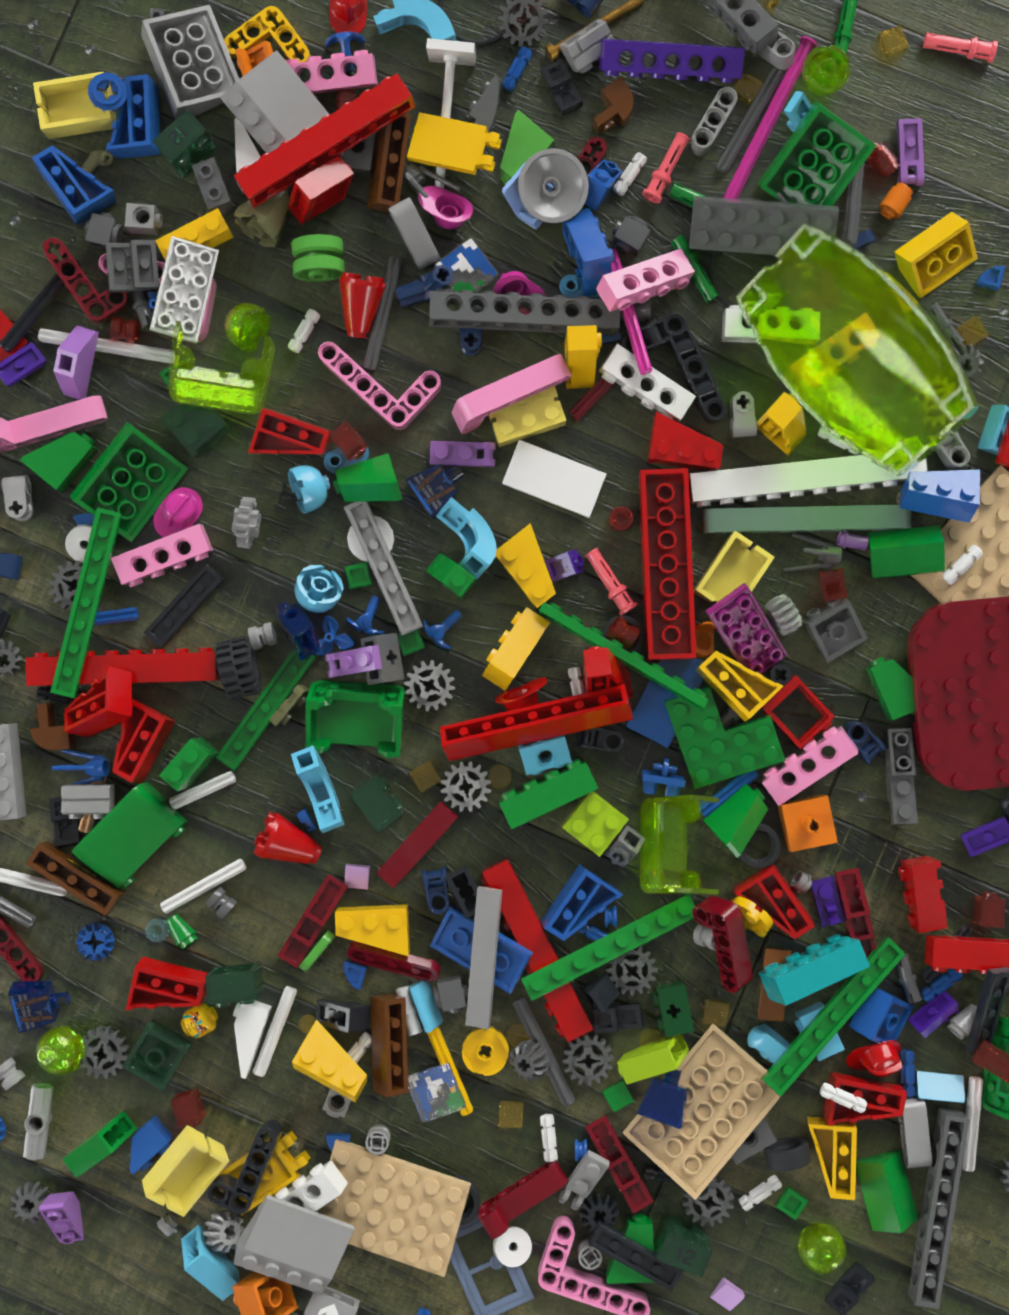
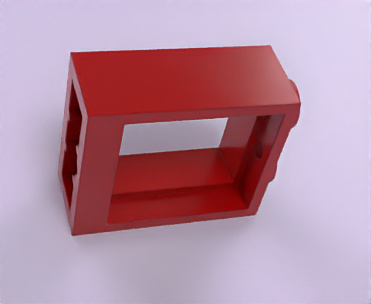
M338 155L295 181L287 208L301 225L345 199L354 175L350 165L344 162Z
M791 675L789 682L782 685L783 687L760 710L766 716H771L773 724L795 748L801 749L812 740H815L813 737L819 731L821 733L825 732L832 725L831 720L835 716L797 675ZM795 689L821 715L798 739L772 712Z

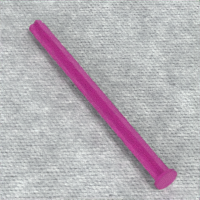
M807 36L800 37V45L794 55V63L787 69L723 198L738 199L812 50L817 47L816 41Z

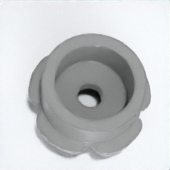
M798 871L792 877L790 886L794 888L795 893L806 892L811 887V875Z
M170 1213L168 1215L162 1214L161 1219L157 1222L159 1229L168 1237L172 1233L178 1232L176 1227L179 1224L178 1220Z

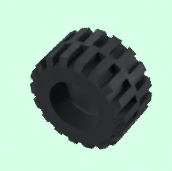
M243 636L218 642L215 650L216 662L227 696L231 700L259 694L262 688V681L256 654L250 640Z

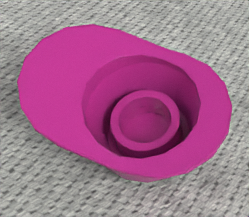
M424 187V191L428 194L427 198H424L420 193L418 194V200L422 208L433 215L435 222L442 228H459L462 222L468 220L473 213V207L466 198L441 187Z
M519 271L502 273L500 280L496 282L493 288V292L496 294L506 295L509 292H516L523 296H529L530 294L538 293L546 297L544 291L539 286L531 282L526 275ZM526 308L519 309V312L523 315L530 313Z
M181 487L173 490L156 510L153 520L155 530L160 536L166 537L192 527L199 518L203 507L198 493L190 488Z

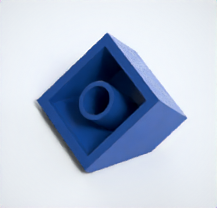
M877 987L851 1016L849 1027L877 1043L889 1040L896 1041L914 1006Z

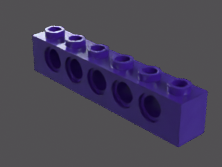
M601 38L599 69L605 71V75L619 76L620 71L628 72L630 77H642V73H651V78L665 79V75L670 74L674 75V79L688 80V76H697L698 81H711V77H720V82L734 83V78L742 79L745 48ZM628 51L630 53V61L628 64L622 65L620 63V55ZM647 53H652L654 58L650 66H644L643 58ZM674 54L677 59L676 64L668 68L666 60L668 56ZM698 56V67L691 69L689 65L691 58ZM720 57L722 59V66L719 70L715 71L713 69V61Z

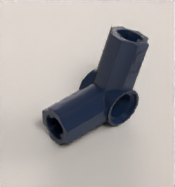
M444 264L438 265L430 273L418 278V281L396 287L395 290L401 308L424 301L430 303V291L445 289L450 284V280L453 277L451 269L446 268Z

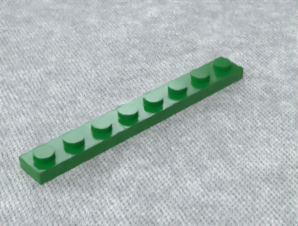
M98 507L96 509L50 693L76 698L122 514L119 512Z
M543 602L539 609L541 616L592 646L607 647L622 664L701 711L706 707L709 700L705 698L706 694L697 688L691 690L685 686L686 682L675 675L671 678L664 674L665 670L655 663L649 665L644 662V657L635 651L627 652L622 649L624 645L617 640L611 639L609 641L602 637L603 633L594 627L588 629L582 625L583 621L574 615L568 617L561 613L563 609L556 604L550 603L548 605Z
M685 895L522 978L521 981L531 1001L533 1002L693 920L692 909L695 907V904L690 895Z
M885 937L867 957L870 967L850 976L761 1079L781 1097L905 956V953L889 937Z

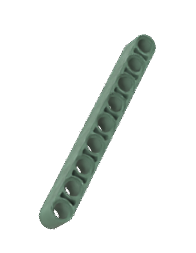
M900 505L716 508L702 510L703 534H731L734 531L743 534L912 529L911 510L902 509Z

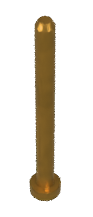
M630 0L599 19L604 20L608 25L644 4L645 0ZM581 30L554 46L548 44L544 47L551 62L558 59V54L562 52L559 47L560 44Z

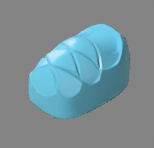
M765 1023L753 1027L747 1037L748 1046L755 1048L763 1059L773 1064L790 1046L786 1039Z

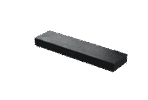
M206 563L144 633L160 648H164L225 578Z
M1008 967L988 969L965 1049L970 1055L988 1053L990 1051L1009 986Z
M599 1221L588 1240L590 1246L671 1292L684 1271L683 1267L602 1221Z

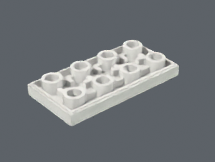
M174 236L171 237L149 330L193 343L198 342L219 250Z
M519 440L502 484L589 518L606 473Z

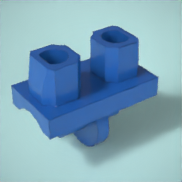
M664 758L662 764H653V770L661 772L642 769L641 778L644 793L656 794L657 785L660 783L666 785L665 796L678 798L681 787H685L686 781L684 776L668 774V772H677L676 766L669 765V758Z

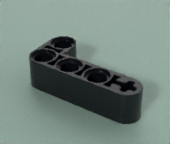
M276 1120L264 1122L255 1136L238 1179L226 1174L216 1177L207 1192L211 1202L237 1214H243L248 1211L257 1196L282 1135V1126ZM268 1132H270L271 1138L268 1142H265ZM256 1152L262 1153L265 1159L258 1158ZM247 1174H252L256 1180H250ZM217 1186L223 1187L225 1192L219 1191ZM239 1195L244 1196L247 1202L241 1201Z

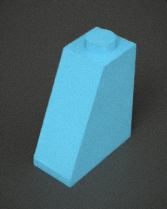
M198 1224L181 1239L184 1270L224 1301L227 1297L234 1294L232 1286L240 1281L239 1270L225 1253L215 1252L211 1249V1246L205 1243L208 1236H205L203 1232L206 1230Z

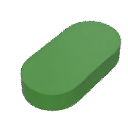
M330 930L323 935L300 964L299 968L304 972L309 970L335 937Z

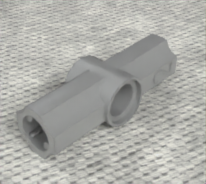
M47 1083L33 1084L31 1086L28 1117L24 1123L26 1136L23 1157L28 1160L44 1159L46 1155L49 1125L52 1122L51 1106L54 1086ZM34 1117L40 1118L43 1125H37Z

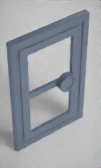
M478 1214L473 1221L459 1226L456 1239L483 1227L478 1219ZM455 1241L450 1260L475 1315H499L534 1299L521 1266H506L517 1291L485 1305L472 1274L490 1266L496 1270L501 1269L504 1264L493 1254L489 1261L469 1270L457 1241ZM511 1244L509 1245V1250H513Z

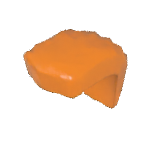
M706 621L695 626L696 656L699 658H707L714 653L715 626L712 622Z

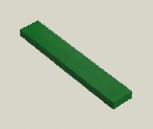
M296 644L298 654L294 649L291 651L216 756L217 760L234 772L271 723L269 721L282 703L288 699L294 688L317 657L301 645Z

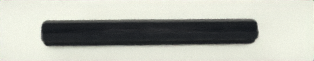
M75 259L77 264L80 266L81 264L79 263V261ZM67 266L63 269L62 273L65 276H72L75 273V269ZM56 273L0 341V347L6 352H11L65 286Z

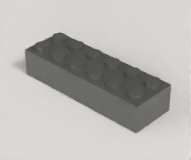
M695 196L689 249L833 259L839 208L838 206Z

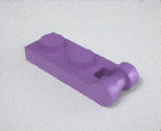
M922 118L898 119L896 122L897 182L905 185L923 186ZM914 168L915 174H908V169Z
M430 441V465L495 467L493 451H496V443ZM477 451H484L483 459H477Z
M378 645L325 655V661L329 665V671H327L328 678L382 669ZM337 660H339L341 669L338 668Z

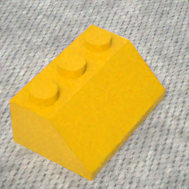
M950 212L894 251L900 272L919 298L924 297L978 259L969 222L953 212Z

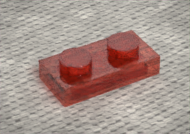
M983 1039L971 1060L1009 1083V1054Z

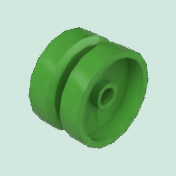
M315 234L301 236L293 239L291 242L292 255L297 259L292 263L294 278L308 282H323L339 279L343 272H345L344 260L339 258L344 254L343 240L333 235Z

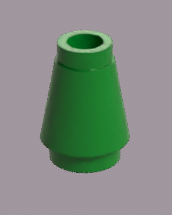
M178 914L173 915L166 921L177 947L186 950L198 941L197 932Z

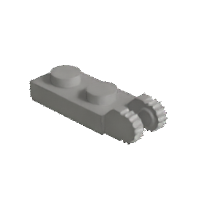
M588 1150L568 1178V1183L561 1191L558 1201L564 1204L569 1198L571 1191H573L577 1195L572 1201L571 1208L574 1210L579 1209L584 1198H587L608 1169L610 1161Z

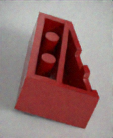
M262 408L248 453L327 454L334 432L274 410Z
M658 412L655 413L647 459L648 463L704 471H718L720 469L723 451L722 444Z
M594 646L583 650L585 693L625 684L629 698H634L630 672L607 647Z
M107 666L103 670L105 674L99 680L94 679L90 683L91 688L86 694L81 693L64 710V732L89 738L132 717V672Z
M132 699V717L121 722L122 732L120 742L117 743L112 772L131 783H143L176 721L143 702Z
M927 855L901 860L898 874L900 880L904 881L905 885L903 899L905 904L909 906L910 914H907L910 928H913L918 933L946 929L945 901L941 899L940 889L943 888V881L937 878V868H941V861Z
M774 863L760 869L734 886V893L737 896L757 904L756 910L759 912L766 911L772 918L773 923L793 939L800 937L815 927L812 917Z
M143 956L135 966L125 1010L144 1007L155 1009L161 1006H170V1008L200 1006L207 995L211 974Z
M830 1072L828 1084L832 1085L834 1089L837 1087L853 1094L855 1098L860 1097L867 1102V1107L863 1113H859L853 1108L850 1109L834 1102L831 1098H825L822 1119L828 1126L841 1122L853 1123L864 1119L876 1120L903 1116L907 1092L901 1085Z

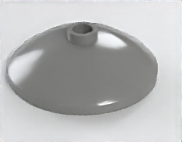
M550 148L539 151L532 155L521 169L518 179L520 200L525 209L540 221L560 223L572 218L581 210L588 195V177L582 163L573 154L565 150ZM547 183L552 184V192L547 191Z

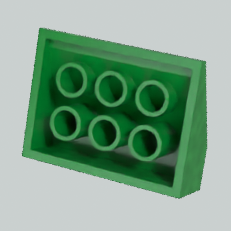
M815 100L762 175L758 184L760 188L777 200H779L777 193H781L787 203L833 206L877 145Z
M126 422L70 497L93 516H95L97 507L121 513L122 517L118 533L132 542L188 468L130 423Z

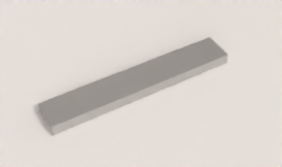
M354 502L345 506L346 514L401 635H406L423 627L368 502Z
M483 886L477 888L465 1023L467 1026L489 1029L491 1024L502 901L501 889Z

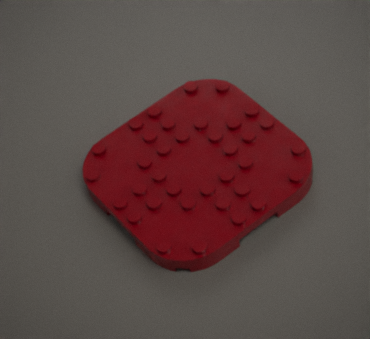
M1009 596L948 601L936 604L923 612L917 623L913 624L907 641L909 675L912 676L916 723H913L917 759L923 770L936 782L953 789L968 791L1009 787Z

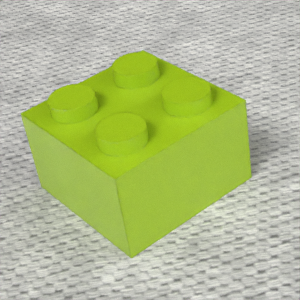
M592 791L583 796L561 826L600 857L629 819Z

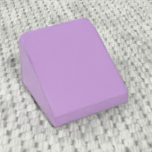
M347 863L345 866V884L348 888L368 890L370 866Z
M724 1277L710 1296L711 1299L729 1311L737 1306L745 1297L743 1290Z

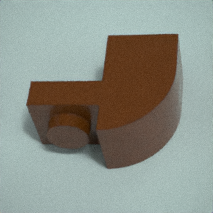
M620 76L601 91L600 99L607 109L593 119L592 127L597 134L603 130L605 132L611 130L616 125V121L623 128L631 117L633 94Z
M54 703L37 704L35 720L39 723V728H30L33 740L40 747L48 750L76 748L75 735L64 732V726H55Z

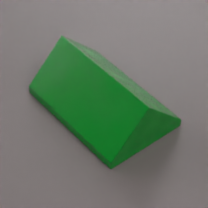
M940 525L867 533L872 579L945 572V546Z
M900 1149L856 1160V1171L872 1231L903 1233L918 1220Z

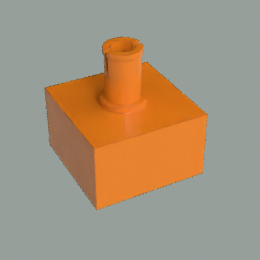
M819 794L790 800L780 806L777 804L785 847L788 851L795 852L838 843L827 795Z
M253 1271L232 1286L234 1291L233 1301L239 1307L241 1315H290L298 1308L291 1284Z

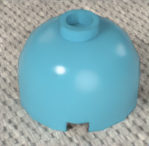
M309 465L289 469L288 477L292 493L295 492L299 500L296 503L300 511L305 514L321 507L326 501L327 489H330L327 476H322L318 469Z
M310 565L303 568L296 579L294 589L299 604L307 611L314 613H323L332 609L340 600L343 592L342 580L336 572L324 570L325 566Z

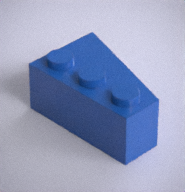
M53 145L32 157L37 171L77 226L90 219L92 213L98 214L117 202L113 189L108 186L106 187L95 176L87 173Z

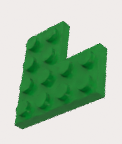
M710 686L699 689L706 694L705 698L709 700L703 711L678 696L664 700L695 789L786 761L770 715L725 729Z

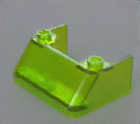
M175 321L170 353L168 386L171 399L181 404L246 414L261 412L265 406L275 353V346L271 337L266 336L262 359L254 357L246 359L241 365L240 374L194 366L195 358L192 350L181 345L183 338L181 322Z
M683 795L647 798L643 801L640 808V835L645 838V841L640 848V886L645 893L719 894V889L701 888L699 874L695 871H687V824L695 823L699 819L701 804L719 803V798Z

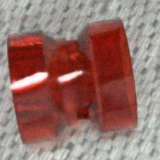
M116 316L112 318L110 324L111 340L120 341L124 339L128 343L134 344L138 341L140 331L138 320L130 319L126 321L122 317Z
M624 506L613 509L608 517L609 526L617 532L625 531L633 522L632 512Z
M618 616L608 628L607 636L611 639L619 640L624 645V648H629L637 639L640 629L634 625L629 626L623 617Z

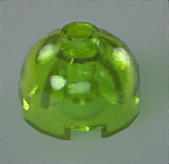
M835 45L815 47L808 54L802 68V79L806 88L818 96H830L837 93L846 84L851 73L848 55Z
M253 303L235 305L227 313L224 322V332L229 342L245 352H252L258 349L259 346L256 344L262 336L267 337L270 328V316L265 313L263 307Z
M71 1026L55 1027L44 1033L37 1043L36 1056L38 1063L49 1074L66 1075L78 1070L80 1067L78 1066L80 1058L85 1055L84 1043L79 1033L75 1034L70 1029Z
M817 1222L806 1226L799 1235L800 1240L797 1248L802 1262L810 1270L819 1274H829L836 1271L843 1264L846 1257V1245L842 1235L830 1224H819Z

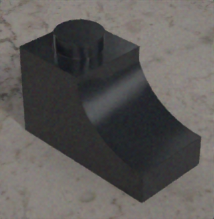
M317 999L315 1021L318 1020L321 1025L347 1033L369 1029L370 1005L355 1001Z

